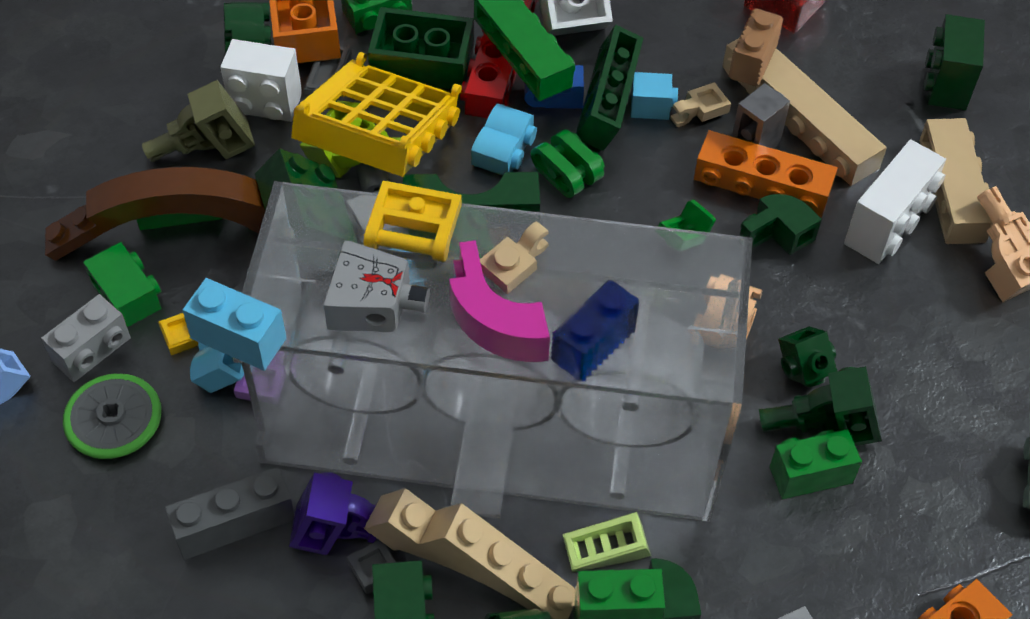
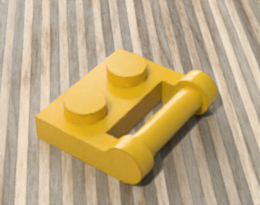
M382 181L366 226L364 246L373 249L383 246L430 255L432 260L446 262L451 238L462 206V195ZM384 224L435 233L436 237L434 240L386 231L383 230Z

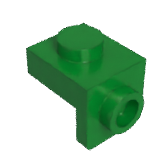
M690 200L686 203L680 216L660 222L654 233L665 242L668 248L679 254L702 246L716 218L698 202Z

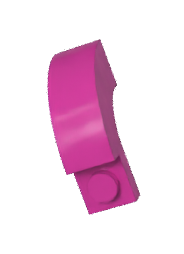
M476 240L459 242V260L452 261L454 278L449 279L451 309L461 329L476 344L498 356L524 362L549 361L550 335L542 302L516 303L497 295L490 289L484 279Z

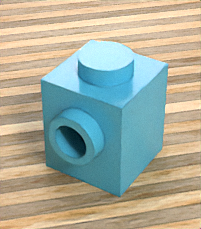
M635 72L631 91V118L669 120L671 107L678 101V88L672 87V74Z

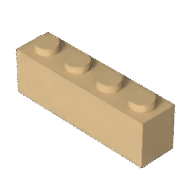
M966 118L927 119L919 140L920 145L946 158L942 173L946 176L939 189L933 193L937 196L935 204L945 243H986L989 237L987 230L993 223L984 207L978 201L977 196L988 190L989 186L988 183H984L981 174L982 161L980 157L976 156L974 133L969 131Z

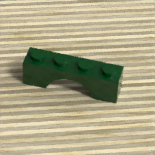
M504 172L503 177L495 187L479 194L455 192L447 188L437 174H406L403 176V184L462 195V207L483 214L487 223L486 227L500 225L528 226L536 221L540 222L538 172Z

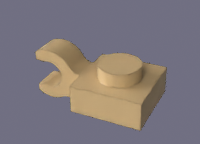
M714 82L687 91L686 100H680L673 104L677 114L671 115L670 119L676 127L686 125L695 116H698L703 122L729 113L731 102Z
M536 221L524 231L517 243L507 236L480 258L483 274L506 294H509L537 270V260L534 257L541 254L549 246V243L543 239L549 234V231Z

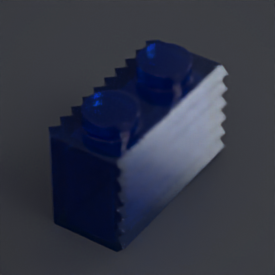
M607 280L552 332L553 342L551 344L553 346L550 352L552 354L550 357L552 361L579 382L586 381V376H591L592 371L597 370V365H602L603 360H608V354H613L614 349H619V344H623L625 338H630V333H635L639 299L613 280Z

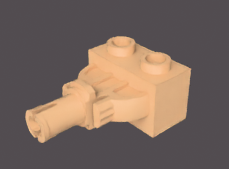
M995 186L982 192L977 196V199L993 223L987 230V233L993 241L991 253L995 264L985 274L1001 301L1005 302L1030 290V222L1023 212H1011L999 189Z

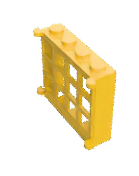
M359 52L356 60L352 59L294 108L291 138L403 177L412 167H416L419 164L421 157L425 153H430L438 139H443L450 126L454 127L460 114L457 101L462 86L454 84L450 93L370 65L365 66L367 54ZM340 96H346L361 101V103L353 108L336 102V100ZM370 105L390 111V113L383 118L365 112V110ZM332 108L348 115L342 120H338L321 113L326 109L330 110ZM399 115L417 120L419 123L412 128L394 122V120ZM358 117L377 125L370 131L351 123ZM386 128H390L407 135H403L399 141L380 133Z

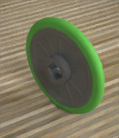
M129 374L103 375L85 383L71 396L63 414L64 433L70 444L84 455L98 459L123 457L140 449L152 438L161 420V402L153 387L139 377ZM110 414H111V415L117 414V416H115V417H113V416L107 417V416L110 415Z

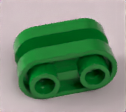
M564 129L552 136L551 144L542 142L531 150V159L536 169L567 198H572L583 191L584 183L592 185L604 176L605 165L601 156L596 152H592L582 143L576 133Z

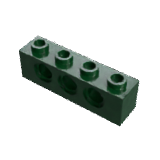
M616 24L599 48L576 131L582 142L602 151L607 148L621 128L644 39Z

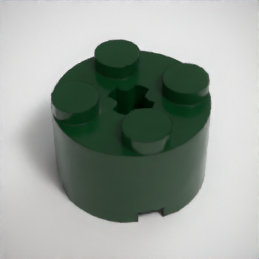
M269 2L224 3L225 55L232 39L271 45V26L264 24V21L269 22L270 20Z

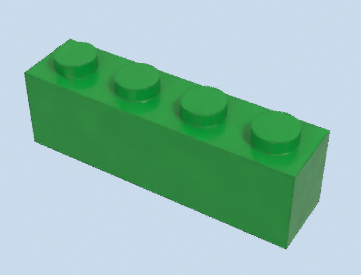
M474 0V20L538 101L572 88L573 76L576 70L574 60L569 54H565L558 45L555 36L546 31L541 25L539 17L527 8L523 0Z

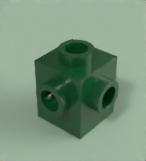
M808 326L778 339L783 356L781 358V367L790 380L811 387L824 383L828 373L837 372L835 364L836 350L829 341L827 331Z

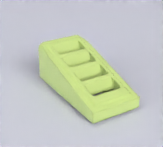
M637 512L562 534L572 572L635 561L651 556ZM631 532L634 543L627 545L624 533ZM616 535L618 548L612 549L609 536ZM600 538L604 552L597 554L593 539ZM585 541L588 557L581 558L578 542Z

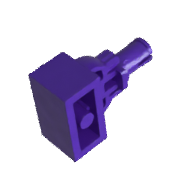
M314 472L296 505L289 547L327 555L337 538L367 539V542L374 543L375 540L379 539L364 528L376 505L371 504L361 496L351 493L353 481L342 479L335 473L325 472L320 474Z

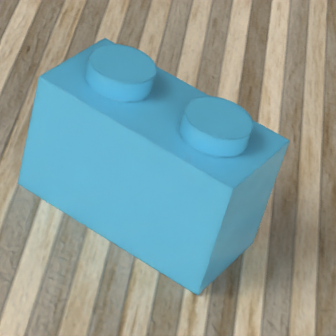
M205 278L182 309L191 339L263 371L266 370L287 339L281 309L208 278Z

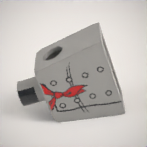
M344 240L323 305L327 329L393 332L398 327L403 309L426 312L430 288L409 284V266L404 258Z

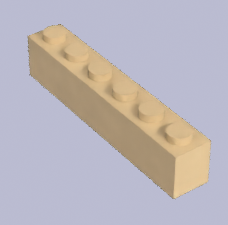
M739 38L726 45L723 68L728 75L733 50ZM777 48L759 86L755 87L739 82L746 88L749 94L766 83L790 100L785 126L788 127L793 135L801 139L814 155L819 156L826 164L838 167L836 175L843 178L850 186L880 169L887 147Z

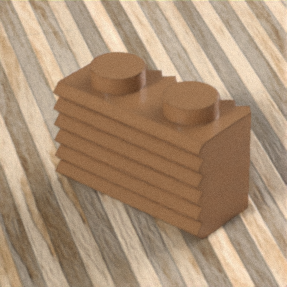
M760 9L752 10V14H750V18H748V22H746V26L733 50L729 71L730 79L755 87L759 86L778 45L781 26L784 20L781 16Z

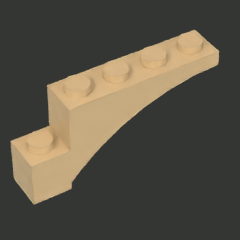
M406 488L380 497L364 528L394 551L401 550L462 573L511 598L527 609L548 610L551 619H568L571 614L576 588L462 503L434 510Z

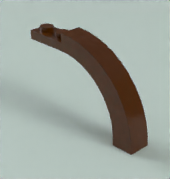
M168 167L120 176L86 191L85 205L45 228V255L56 261L119 225L136 219L163 214L188 213L219 217L243 225L260 236L272 230L256 179L211 168Z

